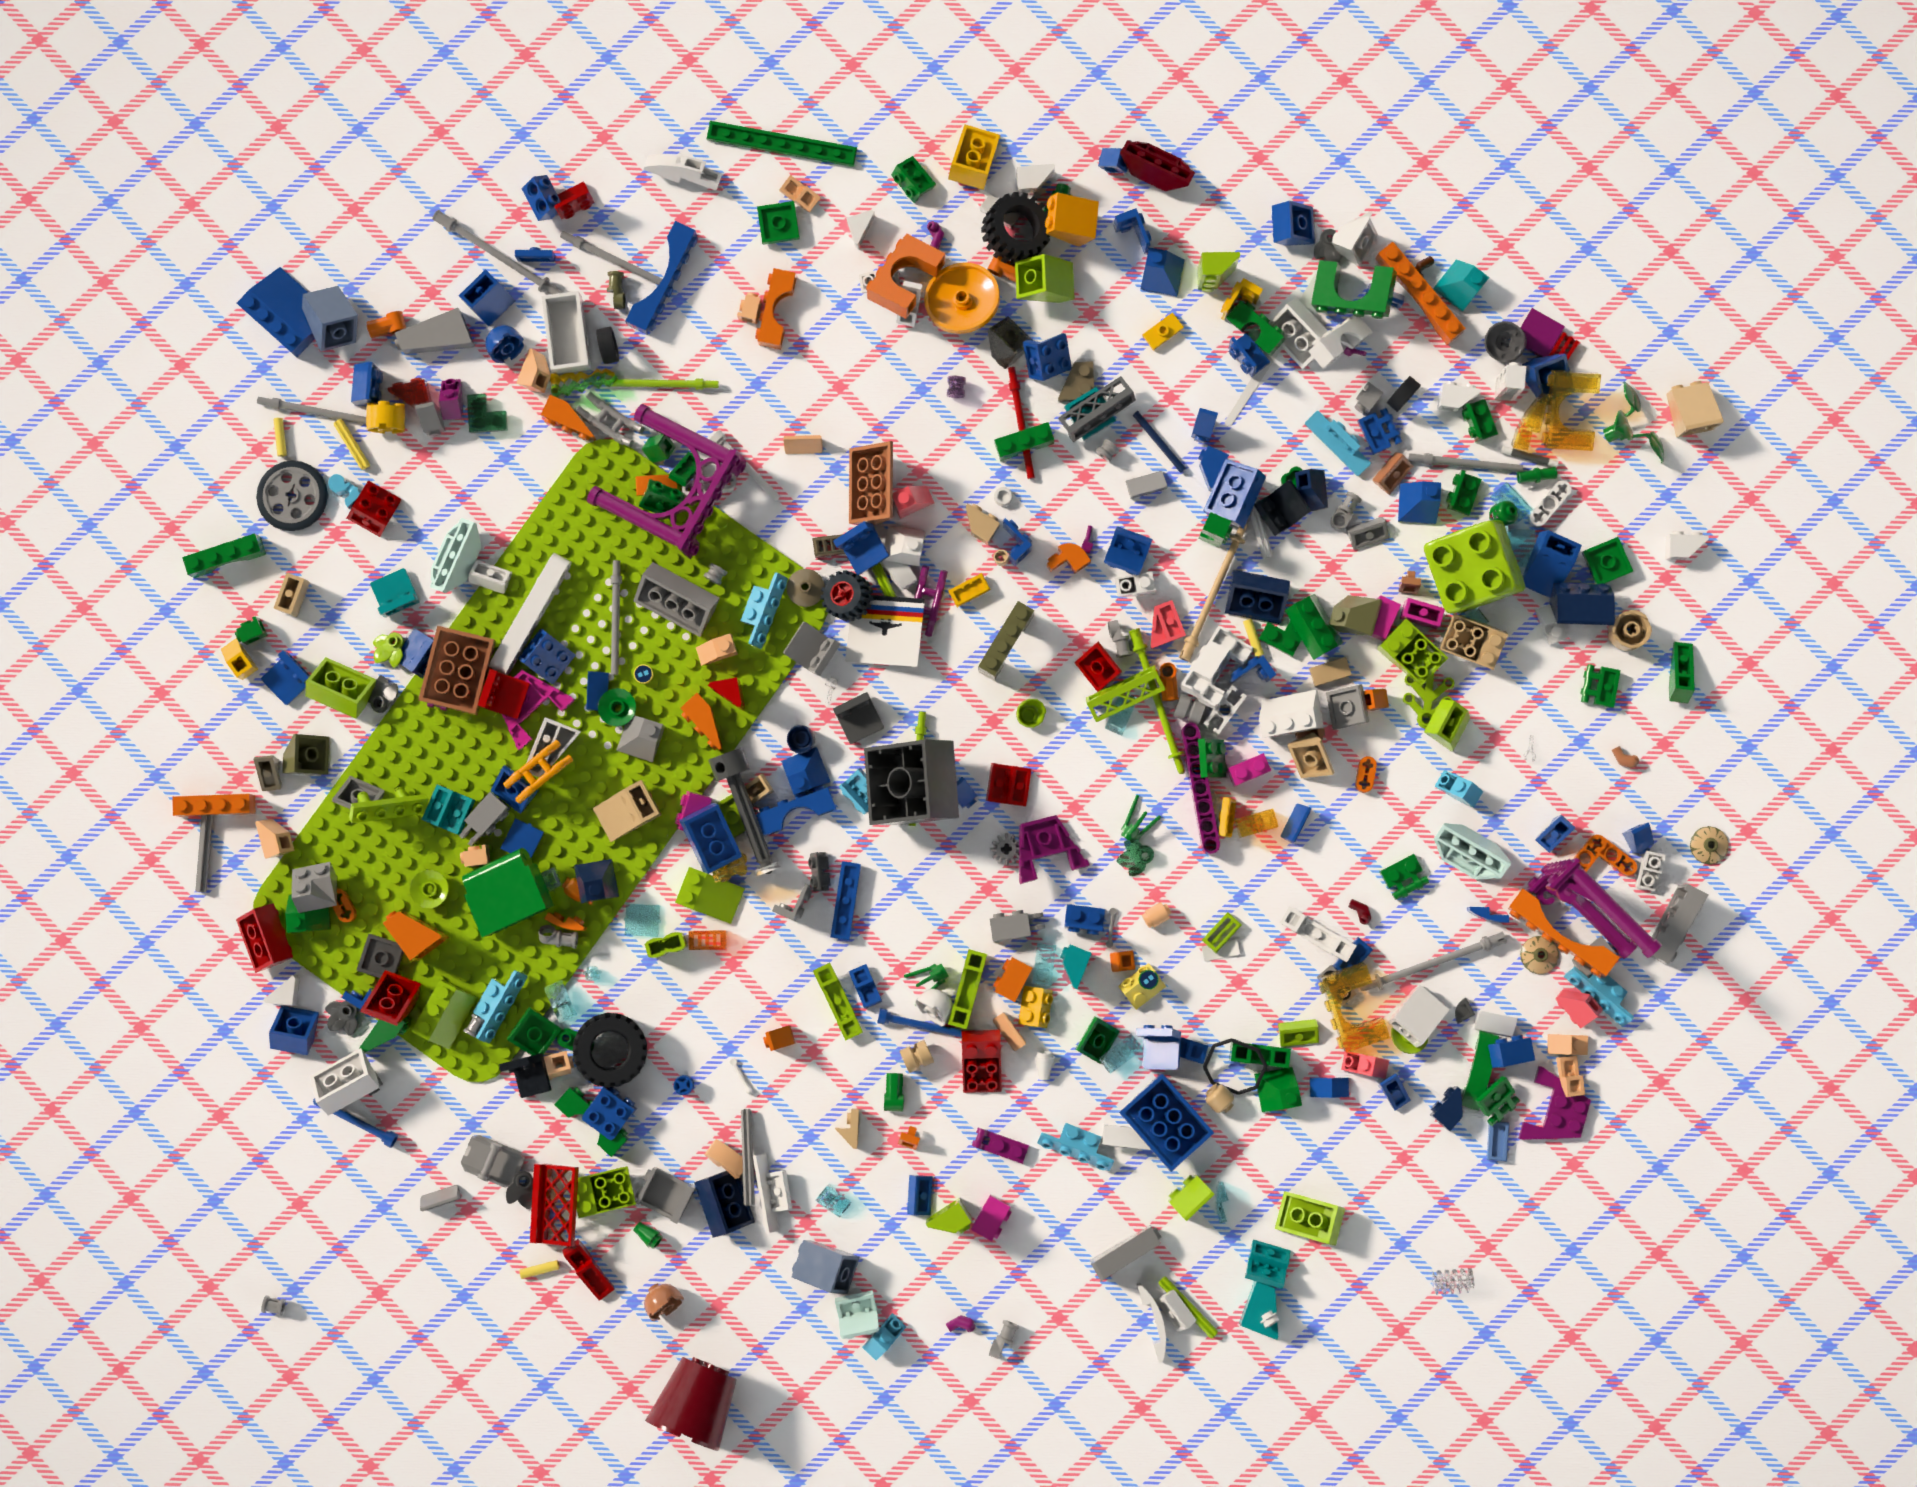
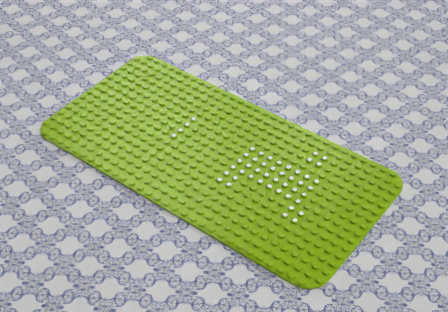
M598 439L585 444L573 456L494 566L512 572L505 593L502 594L479 586L449 627L450 629L494 639L496 641L493 652L494 656L551 555L556 553L571 561L569 571L525 648L537 632L543 629L572 651L575 657L554 684H550L519 659L508 676L515 677L523 670L571 696L575 701L563 712L550 698L544 701L520 724L533 740L519 751L502 714L481 707L479 708L478 715L449 708L447 711H444L435 706L434 708L427 707L426 702L418 700L424 677L422 679L415 674L293 841L295 851L282 856L259 888L253 901V909L274 903L275 908L279 912L282 927L285 929L288 944L292 948V959L340 994L343 995L345 991L352 992L356 990L363 995L362 999H364L370 988L376 986L380 979L356 971L368 934L395 941L383 924L387 920L385 918L393 911L407 912L447 934L449 938L419 961H410L405 953L403 955L397 975L421 983V989L417 1003L407 1015L411 1018L408 1024L410 1028L404 1035L400 1034L399 1036L452 1075L467 1082H484L497 1077L501 1073L499 1064L514 1059L520 1048L507 1040L514 1027L529 1007L543 1016L546 1014L677 831L675 818L677 813L681 812L682 806L680 802L683 794L686 795L687 791L703 795L715 778L708 760L735 750L797 662L786 656L783 652L802 622H806L820 631L828 615L826 608L822 605V602H824L822 599L810 607H802L793 603L788 596L786 585L762 649L749 644L754 626L741 622V618L753 586L769 589L775 572L780 573L789 580L793 573L804 568L715 506H713V512L710 517L706 518L703 523V530L695 538L700 543L699 551L690 560L678 547L599 506L589 504L587 496L594 486H598L643 511L654 513L639 507L642 496H636L635 477L669 475L633 448L622 445L614 439ZM677 483V489L681 492L682 485ZM700 502L695 503L693 506H688L693 513ZM682 512L678 514L676 524L679 526L684 525L689 517V513ZM670 519L659 520L672 527ZM613 560L621 561L620 576H622V584H620L619 675H611V576L613 575ZM652 562L720 598L715 612L701 637L634 602L642 575ZM711 563L728 572L726 576L722 577L720 586L704 577V574L709 571ZM808 584L802 585L803 590H807L809 588ZM731 634L738 655L701 666L696 647L712 639ZM639 665H648L653 670L654 676L651 682L641 684L635 680L634 670ZM588 671L609 673L608 690L621 688L628 691L636 701V713L634 716L642 717L665 726L653 762L617 751L625 725L618 727L608 725L601 719L598 711H588L586 709ZM737 677L741 682L745 709L742 711L714 692L708 684L714 681ZM696 693L713 710L723 747L722 751L718 748L714 751L707 743L709 741L707 736L704 734L701 737L694 729L696 727L694 722L691 720L688 723L681 715L683 711L680 708ZM621 705L615 707L617 712L622 709ZM546 717L581 731L553 765L568 755L572 757L573 761L538 788L539 792L521 814L504 802L510 807L507 811L509 815L502 822L499 820L495 825V831L490 836H482L474 846H480V849H482L481 845H489L492 862L509 854L500 848L515 818L526 824L531 823L533 827L543 831L544 834L531 860L533 864L537 863L554 907L491 936L481 938L464 896L467 892L463 885L462 877L482 866L468 868L461 863L460 853L468 851V847H471L468 843L477 833L474 829H472L467 837L462 839L455 833L421 820L424 814L351 823L349 820L350 809L332 802V799L349 776H352L385 790L382 799L396 798L394 790L398 787H404L408 796L426 794L428 798L427 806L438 784L474 799L475 803L472 807V812L486 795L491 792L490 790L504 765L516 772L526 764L543 720ZM643 780L662 815L610 842L593 808L630 785ZM612 859L619 897L593 901L590 905L588 903L581 904V902L573 900L564 893L562 885L568 877L570 879L576 878L574 865ZM331 862L337 875V888L346 891L356 909L357 916L355 920L350 923L340 921L331 906L329 907L331 930L287 933L285 912L288 896L292 895V869ZM424 870L437 871L448 882V896L438 907L423 908L418 906L411 898V881L418 873ZM429 886L428 892L432 893L434 891L433 886ZM337 893V900L340 904H343L340 900L342 894ZM343 907L345 911L343 917H347L349 919V914L351 913V911H347L345 907ZM555 911L565 917L564 922L568 917L574 918L577 916L585 922L583 925L587 929L585 931L562 928L544 918L548 912L554 914ZM544 925H551L556 930H561L564 933L578 932L577 948L574 949L568 946L556 947V945L544 944L539 940V929ZM544 933L543 935L551 936L552 933ZM514 970L528 976L490 1043L478 1040L464 1032V1029L470 1024L472 1014H474L473 1011L491 979L497 980L505 986ZM439 980H446L478 998L451 1049L437 1045L411 1032Z

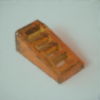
M727 930L688 931L689 950H727ZM717 934H720V946H717ZM694 935H698V946H694ZM702 935H705V946H702ZM709 935H713V946H709Z

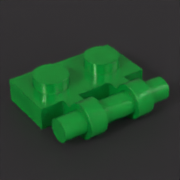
M1587 664V669L1583 675V678H1585L1584 686L1580 692L1582 695L1581 702L1588 703L1589 696L1595 697L1593 705L1614 708L1621 670L1602 666L1599 673H1594L1595 665ZM1592 679L1598 680L1596 690L1591 689Z
M1411 854L1379 871L1388 889L1396 886L1398 891L1392 893L1394 900L1401 897L1405 898L1410 892L1416 889L1420 890L1429 883L1426 876L1420 879L1417 876L1423 869L1415 854ZM1411 878L1413 883L1404 887L1401 882Z
M1501 1076L1475 1100L1484 1116H1492L1487 1120L1491 1126L1497 1122L1500 1123L1504 1119L1503 1116L1509 1111L1512 1112L1520 1102L1517 1096L1511 1098L1515 1090L1507 1077Z

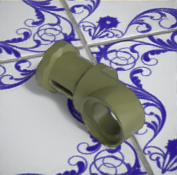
M609 271L607 272V276H609L607 292L613 293L614 309H625L626 298L622 288L624 273Z

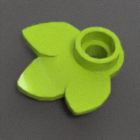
M397 632L377 636L373 641V645L377 648L374 652V662L378 664L388 660L391 666L396 668L403 658V636Z

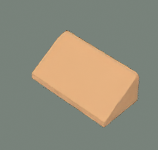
M820 435L783 437L785 454L823 452L822 437Z
M1005 1012L993 1019V1023L1014 1051L1026 1045L1025 1040Z

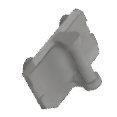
M476 1135L470 1138L462 1157L461 1165L465 1172L478 1176L477 1178L483 1181H490L506 1188L513 1183L515 1174L521 1170L525 1157L518 1150L484 1136Z

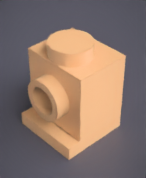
M747 293L745 300H741L739 311H742V313H737L738 320L757 324L762 305L761 298L757 294Z
M481 845L482 849H480V846L468 847V851L460 853L461 863L468 868L484 866L490 863L489 845Z
M567 1051L544 1056L549 1080L571 1074V1068H574L572 1056L568 1057ZM559 1064L563 1065V1067L556 1068Z

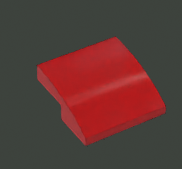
M991 763L986 801L1026 807L1032 769Z

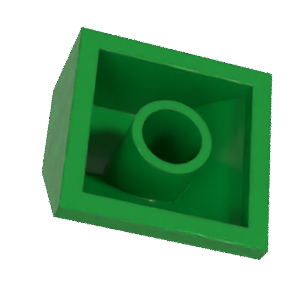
M292 895L288 896L285 912L287 933L331 930L329 907L298 913L292 900Z
M1293 1067L1265 1072L1257 1088L1262 1112L1302 1106L1299 1086ZM1260 1073L1254 1074L1256 1082L1258 1080Z

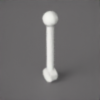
M735 1058L730 1059L729 1063L731 1066H734L746 1088V1093L748 1095L752 1094L753 1088L749 1087L737 1066V1060Z

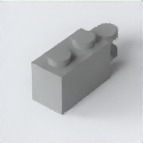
M489 792L464 820L468 826L459 836L464 839L474 829L477 833L468 843L471 847L474 846L482 836H490L495 831V825L499 820L502 822L509 815L507 811L510 807L494 793Z
M1023 910L1012 911L1010 916H1005L1004 913L993 914V918H989L993 942L1031 936V931L1045 929V924L1029 925V919L1044 917L1043 912L1028 914L1024 913Z

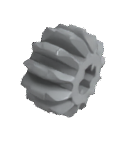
M1005 833V840H1002V837L998 835L997 838L1000 842L992 841V844L997 846V848H990V851H997L992 858L995 859L1000 856L998 864H1001L1002 860L1005 859V866H1008V859H1011L1012 863L1015 864L1016 860L1013 856L1019 858V854L1016 853V851H1019V847H1016L1019 844V840L1014 843L1015 835L1013 834L1009 840L1008 833ZM1005 844H1009V847H1012V851H1009L1008 855L1001 851Z

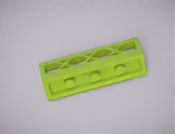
M1153 665L1086 697V704L1097 723L1166 689L1159 677L1156 666ZM1156 678L1160 687L1154 690L1146 688L1148 682ZM1134 688L1142 690L1137 698L1129 696L1130 691ZM1119 696L1125 699L1122 705L1115 706L1111 704L1113 698ZM1100 704L1107 706L1106 712L1097 716L1094 707Z

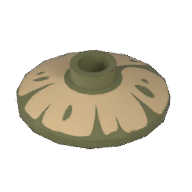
M1702 827L1691 837V853L1701 863L1709 865L1718 863L1728 853V839L1723 831L1716 827ZM1710 841L1714 843V847L1712 849L1708 846V843Z
M1534 936L1522 945L1520 957L1524 967L1530 972L1546 974L1557 965L1559 952L1553 941L1549 943L1541 936ZM1540 951L1544 953V957L1542 959L1538 957V953Z

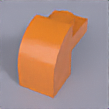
M1065 543L1058 546L1060 555L1055 553L1047 559L1049 562L1046 564V567L1052 572L1067 562L1074 574L1088 566L1091 560L1080 546L1073 543Z

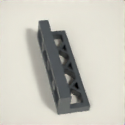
M1120 376L1058 417V420L1067 430L1069 438L1074 443L1135 402L1134 392L1122 376ZM1120 383L1125 388L1120 393L1113 392L1114 387ZM1109 396L1107 402L1097 403L1099 397ZM1086 406L1093 407L1092 412L1089 414L1082 413V409ZM1069 417H1077L1076 422L1071 426L1065 421Z

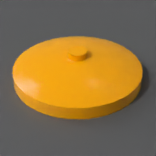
M956 263L943 268L936 277L933 276L927 285L924 303L929 318L938 328L949 333L965 334L982 328L994 317L1000 303V291L996 279L986 268L974 263Z

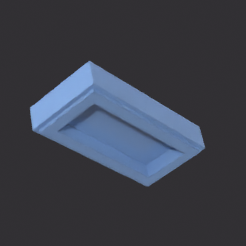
M1497 1122L1493 1126L1488 1124L1486 1160L1507 1162L1509 1122Z

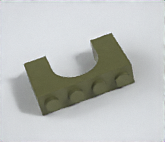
M1017 601L978 666L979 673L993 681L996 680L1014 644L1033 619L1035 610Z

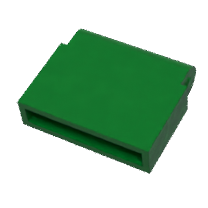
M524 848L509 853L462 877V882L467 892L464 896L481 938L491 936L554 907L537 863L533 864L529 853Z

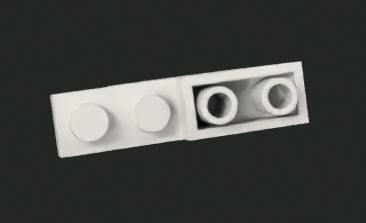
M677 154L649 155L643 168L645 171L677 183L683 178L715 191L722 177V173L706 168V161Z

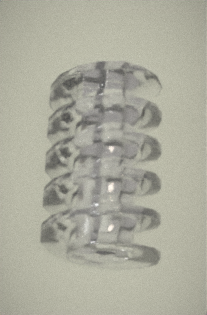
M1461 1268L1459 1274L1456 1269H1452L1451 1274L1448 1269H1445L1443 1274L1441 1270H1437L1436 1274L1432 1271V1286L1435 1294L1438 1295L1439 1289L1442 1290L1444 1295H1446L1447 1289L1450 1290L1451 1294H1454L1455 1288H1457L1459 1294L1462 1293L1463 1288L1469 1293L1470 1288L1473 1287L1474 1289L1475 1287L1472 1268H1468L1467 1272Z

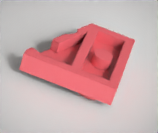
M1172 600L1154 607L1151 649L1186 636Z

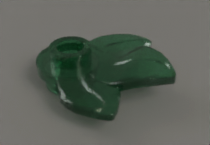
M1131 839L1124 841L1126 851L1117 858L1116 862L1122 867L1129 868V876H1137L1145 870L1146 864L1153 860L1154 851L1150 846L1142 845L1138 840ZM1148 853V856L1143 858L1142 854Z

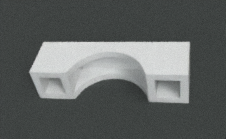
M1356 316L1352 319L1348 317L1341 324L1339 323L1332 330L1327 331L1322 337L1319 336L1312 342L1313 347L1308 352L1324 369L1344 352L1341 344L1354 349L1372 331L1360 317Z

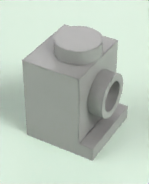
M1368 381L1356 397L1358 402L1354 408L1360 413L1365 412L1368 414L1384 392Z

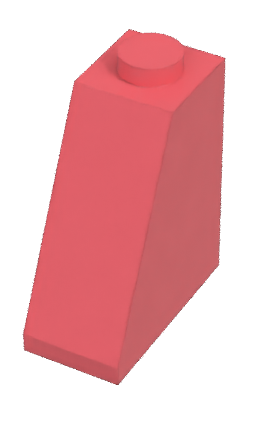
M907 486L893 493V504L900 519L935 504L927 486Z

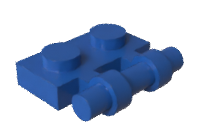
M1387 408L1380 410L1382 418L1378 419L1376 412L1357 421L1373 455L1391 448L1390 439H1393L1396 445L1403 442L1400 437V430L1396 429L1393 422L1394 418L1392 414H1389ZM1386 423L1390 433H1385L1382 424Z

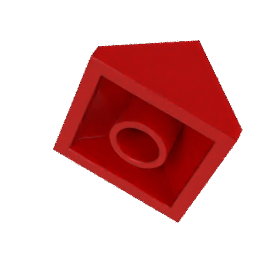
M1099 641L1074 662L1097 692L1122 673V670Z
M737 677L714 681L708 684L714 692L742 711L745 709L741 682Z

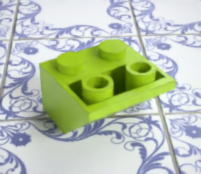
M1441 699L1424 733L1453 752L1471 719L1469 711L1456 701Z

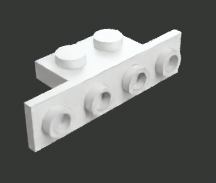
M766 1153L753 1156V1167L756 1172V1185L759 1190L760 1207L763 1213V1226L766 1234L779 1231L776 1212L792 1209L786 1170L769 1172Z

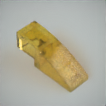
M1542 392L1522 416L1511 442L1513 448L1528 451L1532 432L1540 433L1549 397L1547 393Z

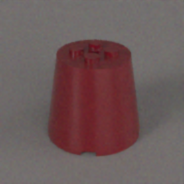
M682 1357L645 1421L678 1437L684 1434L692 1438L691 1442L719 1451L737 1379L729 1376V1371L716 1367L711 1363L695 1357L692 1360Z

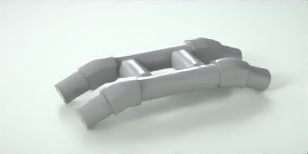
M590 391L585 397L595 407L600 409L601 412L595 418L580 405L574 411L584 421L598 428L616 442L632 447L634 441L618 431L625 425L633 431L643 433L645 427L625 417ZM608 414L617 420L612 428L602 423Z

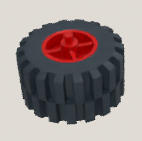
M843 570V572L837 571L836 576L831 574L829 581L825 580L824 584L826 586L821 589L824 592L821 595V599L824 600L822 605L828 613L843 621H855V618L859 620L862 618V614L866 615L868 613L866 610L872 606L870 601H873V596H871L873 590L865 578L854 572Z

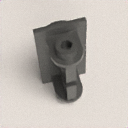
M826 852L811 853L808 865L812 873L810 885L813 888V892L828 891L829 886H831L830 873H823L822 871L829 869L828 856H826Z

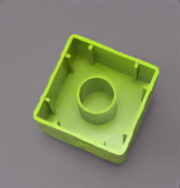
M1501 520L1483 521L1432 540L1424 545V553L1443 608L1447 613L1462 614L1525 590V583L1519 565L1513 553L1505 525Z

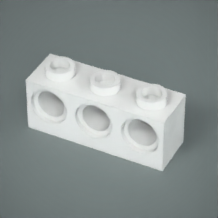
M1511 362L1504 367L1496 377L1494 400L1514 401L1525 389L1526 366H1521V363Z

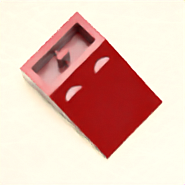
M962 1030L963 1093L1002 1092L1000 1030Z

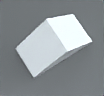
M868 210L846 218L855 248L859 249L875 218V211Z
M298 975L291 976L264 998L263 1001L270 1004L297 1005L300 977Z

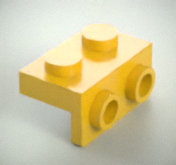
M1024 986L1018 1024L1047 1028L1050 1022L1053 990Z

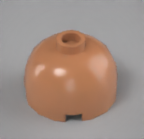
M657 1283L648 1289L649 1293L644 1300V1309L651 1321L660 1320V1315L665 1314L668 1316L682 1304L681 1300H684V1297L673 1285H659Z

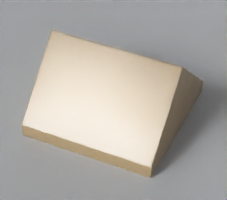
M1314 732L1287 745L1301 778L1327 776L1335 773L1322 740Z

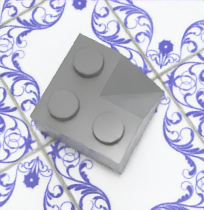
M331 862L292 869V900L298 913L337 905V875Z

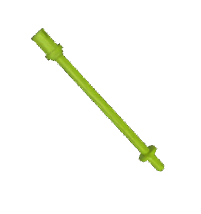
M1140 628L1133 629L1128 632L1134 647L1132 650L1138 654L1143 670L1150 667L1146 655V648L1148 646L1144 644ZM1155 679L1148 682L1151 690L1157 688ZM1158 693L1152 697L1171 751L1168 759L1173 758L1178 773L1184 774L1185 768L1181 755L1185 753L1178 750L1160 694Z

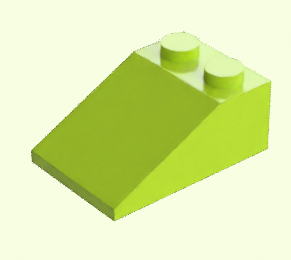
M689 867L675 903L731 924L745 888Z
M1284 1191L1275 1229L1336 1246L1345 1208Z

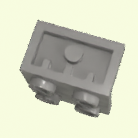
M802 622L783 653L811 673L821 676L839 648L840 643L828 638L808 623Z
M805 883L793 912L791 911L792 907L780 903L779 906L775 904L772 912L795 922L797 918L801 919L805 910L802 908L804 901L808 902L812 894L811 886Z

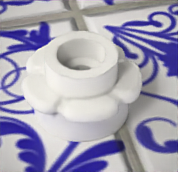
M1272 1311L1265 1313L1261 1316L1263 1320L1260 1323H1263L1265 1328L1272 1326L1279 1321L1278 1313L1273 1314Z

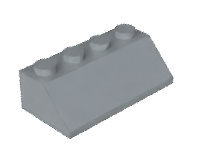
M652 562L642 575L634 602L701 637L715 612L720 598Z

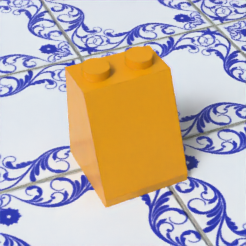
M1056 193L1050 196L1047 202L1046 234L1078 247L1096 238L1099 201L1063 193Z

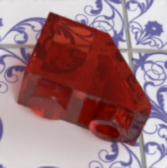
M422 378L411 379L409 383L405 384L397 382L392 384V387L387 388L392 396L415 409V405L432 402L429 385Z

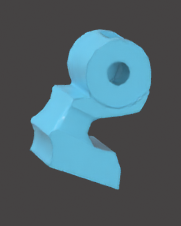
M339 474L332 475L328 480L330 489L338 496L349 493V496L345 498V505L351 510L362 490L347 482Z

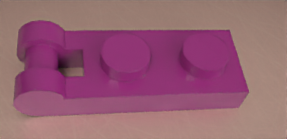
M977 1128L976 1133L978 1134L971 1146L1023 1164L1029 1145L983 1128ZM985 1136L990 1138L988 1145L983 1143Z

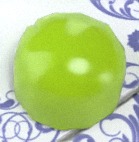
M1026 699L1017 707L1016 718L1022 726L1034 728L1043 722L1046 708L1038 699Z

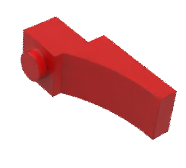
M579 1239L575 1240V1246H567L562 1250L564 1258L575 1269L577 1276L598 1301L615 1290L614 1285L602 1272L590 1252Z

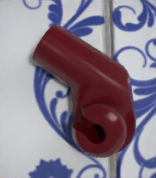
M1351 899L1348 907L1357 911L1361 924H1369L1371 921L1369 907L1366 904Z

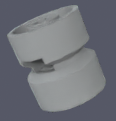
M1181 693L1173 717L1182 720L1188 718V722L1199 725L1206 705L1200 703L1198 699L1193 701L1191 696Z

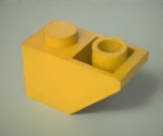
M237 638L221 648L226 663L237 678L244 680L258 670V667Z

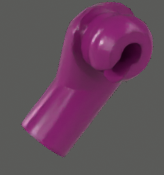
M930 221L927 224V229L933 237L930 246L939 249L944 232L937 222Z
M963 1315L946 1323L950 1332L958 1327L966 1329L967 1332H973L976 1328L974 1321Z

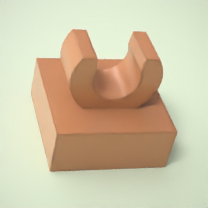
M1408 570L1406 577L1402 576L1398 592L1418 594L1421 587V579L1415 578V571Z

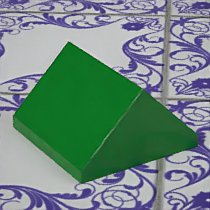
M1094 1016L1075 1050L1102 1064L1120 1031Z

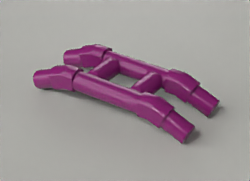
M922 565L914 598L922 599L923 595L934 597L932 608L924 607L923 614L929 615L925 635L932 637L948 571L940 570L937 587L934 590L925 587L929 566Z

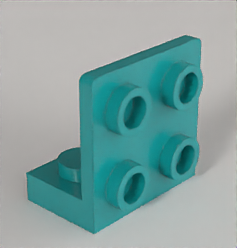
M405 568L370 583L380 606L377 609L384 618L420 603Z

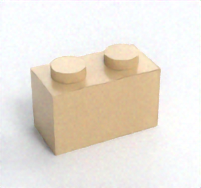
M286 572L273 608L279 612L297 617L310 582Z

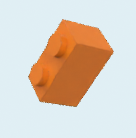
M1012 957L1011 960L1007 959L1002 967L1005 972L1002 977H997L993 987L996 988L994 992L1015 1002L1033 968Z

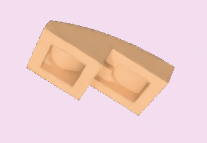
M792 175L787 178L779 189L782 194L809 213L821 198Z
M1577 1056L1556 1057L1558 1073L1565 1096L1585 1095L1583 1075H1579Z
M715 1139L704 1155L716 1166H722L735 1179L739 1178L743 1173L742 1156L726 1144Z

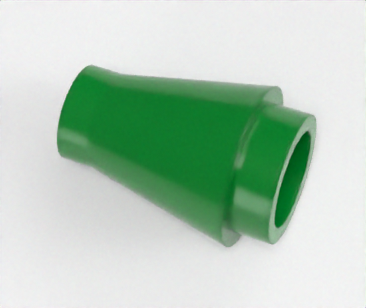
M639 1222L633 1229L648 1248L655 1249L663 1238L659 1231L644 1225L642 1222Z

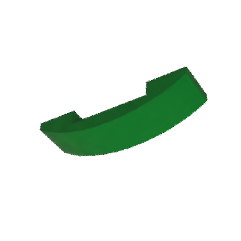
M1479 1031L1469 1077L1462 1093L1463 1107L1477 1111L1480 1109L1475 1100L1487 1089L1492 1072L1488 1045L1496 1043L1495 1040L1499 1039L1497 1035Z

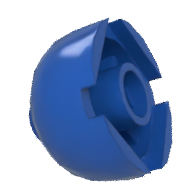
M502 325L493 328L489 332L485 340V347L494 362L506 363L504 360L509 357L513 360L521 353L524 348V339L513 327Z

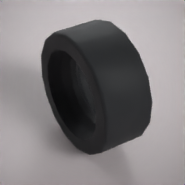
M612 327L597 329V342L603 363L619 362V351Z
M1409 376L1386 403L1396 412H1399L1420 388L1421 384Z

